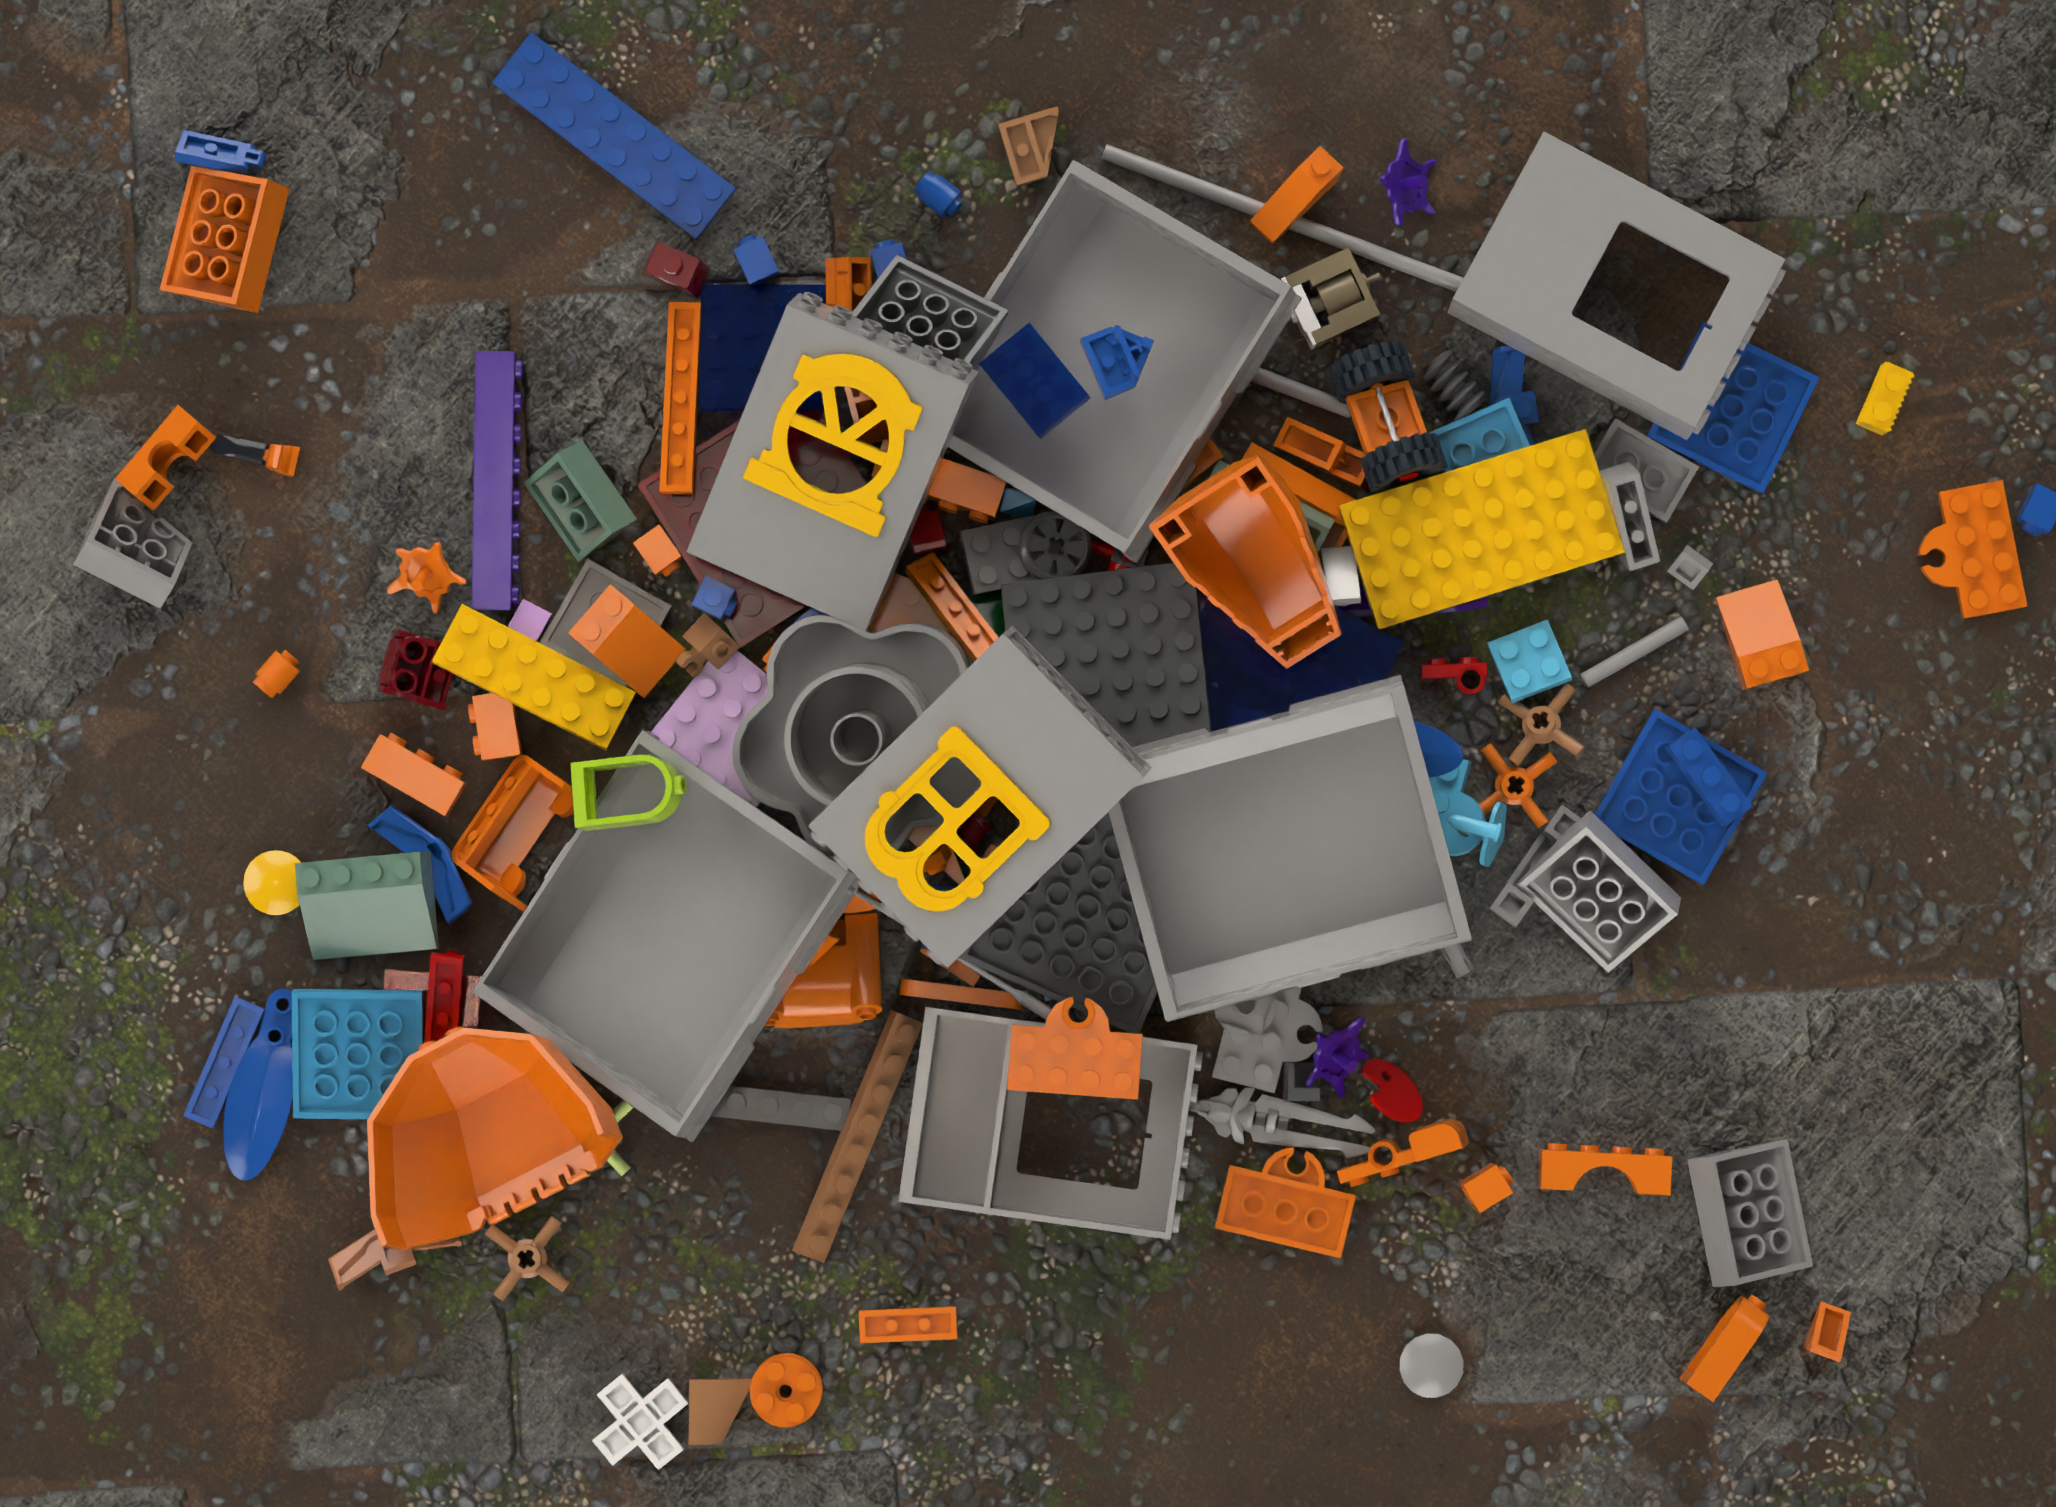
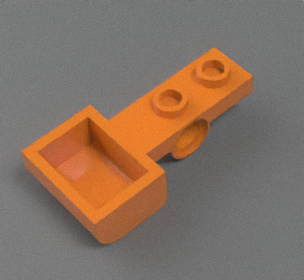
M1446 1119L1422 1126L1410 1134L1409 1142L1411 1148L1401 1150L1399 1145L1391 1139L1379 1140L1369 1149L1368 1161L1341 1168L1337 1171L1340 1184L1349 1182L1350 1186L1354 1187L1369 1182V1175L1380 1172L1381 1178L1399 1173V1166L1463 1149L1470 1143L1466 1129L1462 1123L1455 1119ZM1380 1146L1388 1147L1391 1150L1393 1157L1390 1163H1383L1377 1158L1376 1153Z

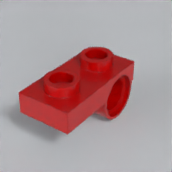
M1478 657L1459 658V664H1446L1445 658L1427 659V665L1419 667L1420 680L1454 679L1456 689L1463 695L1478 693L1483 689L1486 682L1487 662L1479 663ZM1471 671L1477 675L1479 681L1475 689H1467L1463 686L1461 677L1464 672Z

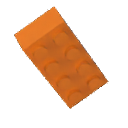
M883 439L880 449L888 452L889 440ZM942 459L924 504H926L928 499L937 502L938 509L956 515L957 511L961 510L969 513L970 520L987 525L988 520L996 521L1007 483L994 475ZM876 463L871 475L872 479L882 467Z

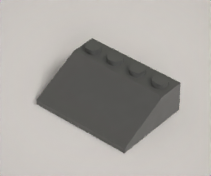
M896 255L854 309L852 316L862 321L865 318L874 320L883 326V330L892 334L895 332L904 333L913 339L912 343L921 347L930 345L938 348L943 352L942 356L953 361L955 358L965 360L973 365V370L977 371L1003 325L1009 310Z

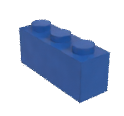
M1696 728L1690 729L1665 747L1666 751L1722 827L1727 826L1753 807Z

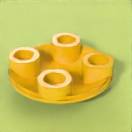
M274 850L262 853L252 860L246 869L243 884L246 897L257 910L269 915H282L293 911L300 905L297 896L295 863H301L299 859L288 852Z

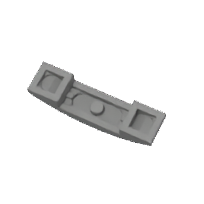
M1563 805L1559 807L1491 904L1489 909L1513 927H1517L1534 902L1517 886L1518 882L1555 842L1580 819L1579 816Z

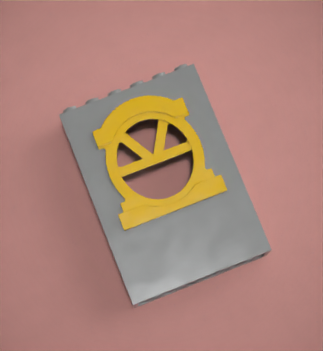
M804 292V295L798 293L785 308L686 552L866 631L878 614L979 372L973 370V365L965 360L955 358L953 361L942 356L943 352L938 348L930 345L921 347L912 343L913 339L904 333L895 332L892 334L883 330V326L874 320L865 318L862 321L853 317V312L845 307L835 305L833 308L822 303L823 299L813 293ZM836 386H846L860 390L871 397L878 405L877 408L843 433L840 430L835 394ZM817 391L822 393L826 425L796 412L802 402ZM881 420H886L889 431L888 452L857 438ZM789 426L882 467L869 483L857 490L840 494L824 491L805 482L794 468L788 451Z

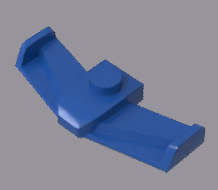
M1510 346L1493 349L1489 405L1487 407L1510 398L1530 446L1535 445L1527 425L1538 424L1539 416L1534 390L1522 392L1525 354Z
M393 805L389 806L367 825L404 853L431 852L434 895L449 925L453 924L471 908L472 900L451 858V850L441 837H435Z

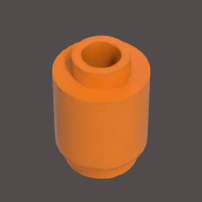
M275 650L256 672L257 677L253 683L269 697L273 698L277 693L281 694L298 675L300 670L296 666L299 664V661L287 650H284L282 653Z

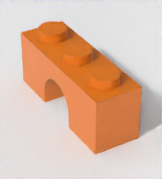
M177 405L115 479L137 499L154 511L175 487L167 479V471L171 463L180 456H189L196 462L215 440L216 436L182 407Z

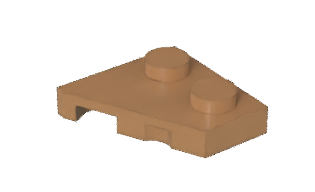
M1057 106L998 124L1016 187L1048 178L1059 114Z

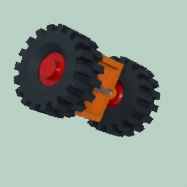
M1385 341L1380 342L1378 345H1368L1365 349L1361 350L1360 348L1355 350L1353 354L1342 356L1343 359L1336 360L1334 365L1329 367L1328 372L1340 403L1347 404L1365 454L1360 463L1371 494L1381 493L1445 472L1448 464L1438 436L1435 433L1430 434L1426 431L1410 386L1412 378L1415 377V371L1403 342L1391 341L1387 343Z

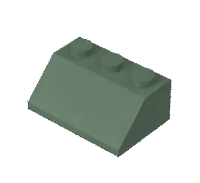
M583 440L558 452L524 482L578 562L614 539L637 520Z

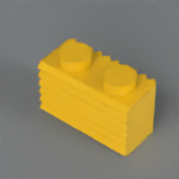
M1884 362L1880 365L1856 424L1880 435L1890 432L1892 430L1891 426L1894 425L1893 420L1897 419L1898 409L1902 407L1901 402L1905 401L1903 397L1907 395L1906 391L1910 389L1908 385L1912 383L1911 379L1915 377L1913 372L1890 362Z

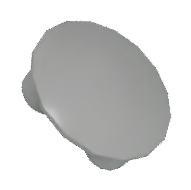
M1427 1333L1415 1337L1404 1346L1400 1356L1399 1371L1403 1382L1413 1393L1426 1398H1438L1450 1393L1458 1385L1463 1375L1464 1361L1460 1349L1451 1339L1440 1334Z

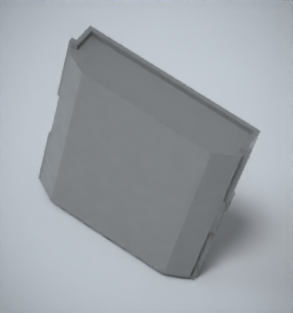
M1073 160L1003 272L999 273L984 297L1009 311L977 370L979 373L948 448L1120 550L1125 557L1137 563L1154 537L1149 524L1177 500L1196 469L1194 462L1236 395L1244 393L1302 300V297L1297 295L1287 283ZM1115 325H1119L1121 329L1144 338L1146 336L1153 339V346L1136 387L1105 400L1081 346L1080 339L1109 327L1114 328Z
M1401 675L1290 704L1289 711L1235 726L1209 732L1206 728H1201L1132 747L1152 768L1109 811V816L1162 1010L1167 1022L1274 994L1279 990L1297 986L1301 988L1339 978L1341 974L1350 971L1364 970L1472 941Z
M642 730L626 756L650 755L668 762L677 770L679 775H684L687 791L686 794L682 795L678 808L670 817L658 823L592 831L578 829L570 842L565 844L546 873L541 887L472 992L529 1033L550 1039L571 1063L672 1135L694 1142L754 1050L753 1042L796 976L804 973L860 885L857 882L859 878L851 870H844L828 856L660 742L658 736L650 731ZM655 765L616 769L597 799L598 818L646 813L656 808L662 801L666 789L665 778L661 770Z

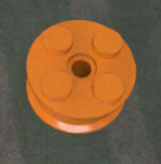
M781 1353L765 1360L753 1375L750 1384V1400L755 1412L765 1422L782 1428L794 1427L807 1421L818 1408L823 1393L822 1379L817 1368L805 1357L793 1353ZM781 1386H790L792 1393L790 1395L783 1394Z

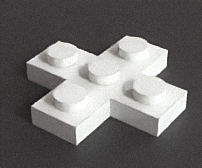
M622 1373L597 1394L617 1419L592 1440L612 1466L637 1445L658 1470L684 1450V1447L664 1423L689 1402L669 1378L643 1398Z

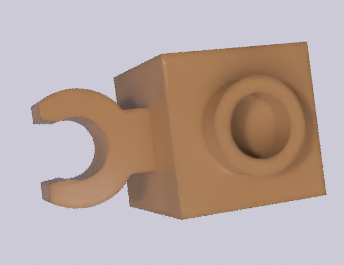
M703 613L682 636L693 648L690 651L681 653L676 662L683 669L691 663L685 671L695 678L701 673L703 663L706 660L719 670L740 646L712 619Z

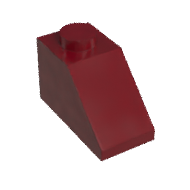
M931 506L922 507L911 533L915 557L947 550L939 510L932 511Z

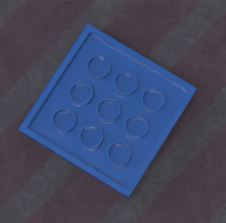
M1703 321L1678 371L1682 370L1704 327L1711 330L1712 327L1707 325V322ZM1748 343L1743 351L1737 349L1736 353L1740 354L1741 357L1729 378L1722 377L1721 381L1725 382L1726 385L1714 406L1707 405L1706 409L1710 410L1711 413L1698 435L1692 432L1688 440H1685L1667 429L1652 423L1647 437L1700 465L1763 494L1819 377Z
M1653 709L1594 814L1620 839L1695 882L1704 885L1744 813L1727 826L1722 827L1665 749V747L1689 731L1690 728L1657 709ZM1702 736L1751 803L1767 772Z

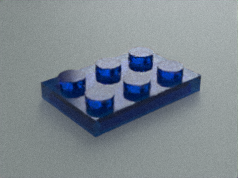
M1030 323L1026 324L979 363L1040 439L1091 398Z

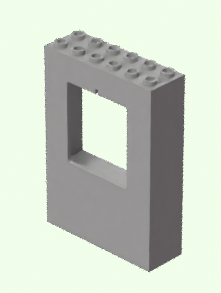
M1543 132L1456 291L1447 313L1688 440L1692 432L1698 435L1707 421L1711 411L1706 409L1707 405L1713 407L1722 393L1726 383L1721 381L1722 377L1728 379L1737 365L1741 355L1736 353L1737 349L1743 351L1752 337L1756 327L1751 325L1752 321L1758 323L1767 309L1771 299L1766 297V295L1769 293L1773 296L1782 281L1786 271L1781 269L1786 259L1556 137ZM1622 222L1727 276L1729 279L1728 285L1707 322V325L1712 327L1711 330L1704 327L1685 365L1680 371L1670 368L1574 317L1572 314L1577 301L1617 227Z
M925 1007L898 1202L1171 1240L1172 1233L1178 1234L1181 1213L1175 1212L1176 1200L1183 1201L1185 1181L1179 1180L1180 1169H1187L1190 1148L1183 1147L1185 1135L1192 1136L1194 1116H1189L1188 1111L1190 1103L1196 1104L1199 1084L1192 1082L1194 1071H1201L1203 1052L1197 1051V1044L1142 1037L1139 1079L1152 1082L1146 1133L1152 1134V1138H1145L1139 1185L1136 1189L1021 1174L1017 1171L1027 1092L1007 1090L1012 1024L1045 1027V1023Z

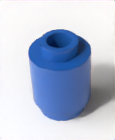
M930 171L923 176L914 190L919 195L918 199L942 218L948 214L951 217L954 216L963 204V201L960 199L962 192L941 175H934Z

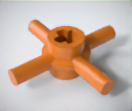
M1491 743L1480 751L1498 774L1495 780L1496 792L1479 803L1484 816L1493 810L1496 802H1504L1509 805L1520 804L1537 828L1547 823V818L1533 801L1531 795L1534 790L1533 780L1557 763L1551 752L1525 770L1516 766L1508 767ZM1510 777L1513 780L1519 778L1522 782L1519 786L1521 792L1518 795L1515 791L1510 793L1507 790V787L1510 785L1508 781Z

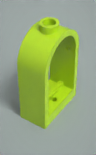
M642 754L570 763L575 828L584 831L661 822L676 811L682 795L686 794L687 791L684 775H679L677 770L668 762L650 755ZM655 765L661 770L665 778L666 789L662 801L656 808L646 813L598 818L595 771Z

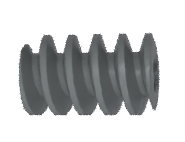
M1452 349L1437 356L1420 371L1428 370L1423 377L1424 382L1435 380L1431 387L1432 392L1443 390L1439 397L1440 403L1451 400L1446 410L1448 413L1458 410L1459 412L1454 421L1470 415L1484 404L1480 400L1485 392L1483 390L1475 393L1472 392L1477 382L1473 380L1465 383L1464 380L1469 371H1456L1461 361H1448L1453 353Z

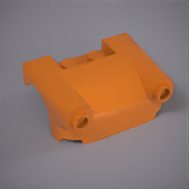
M877 913L845 915V920H838L832 929L839 940L812 966L808 965L803 974L796 976L764 1026L774 1025L777 1028L852 1025L876 1018V1014L882 1012L883 1000Z

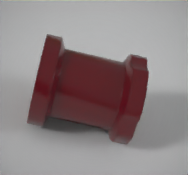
M973 813L958 833V836L976 853L978 850L976 846L987 831H992L994 827Z

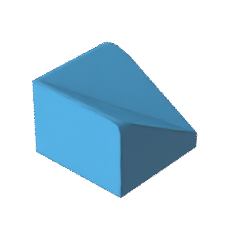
M1007 488L1004 492L1000 512L1020 517L1032 516L1036 500L1020 490Z

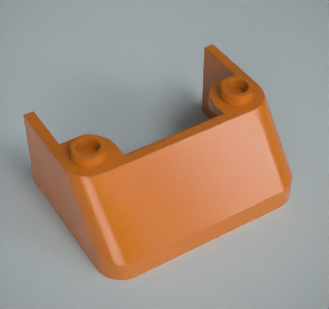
M518 756L505 771L454 846L452 851L453 862L490 891L524 912L528 906L516 898L526 884V874L519 866L555 814L561 818L574 814L572 786L529 756Z

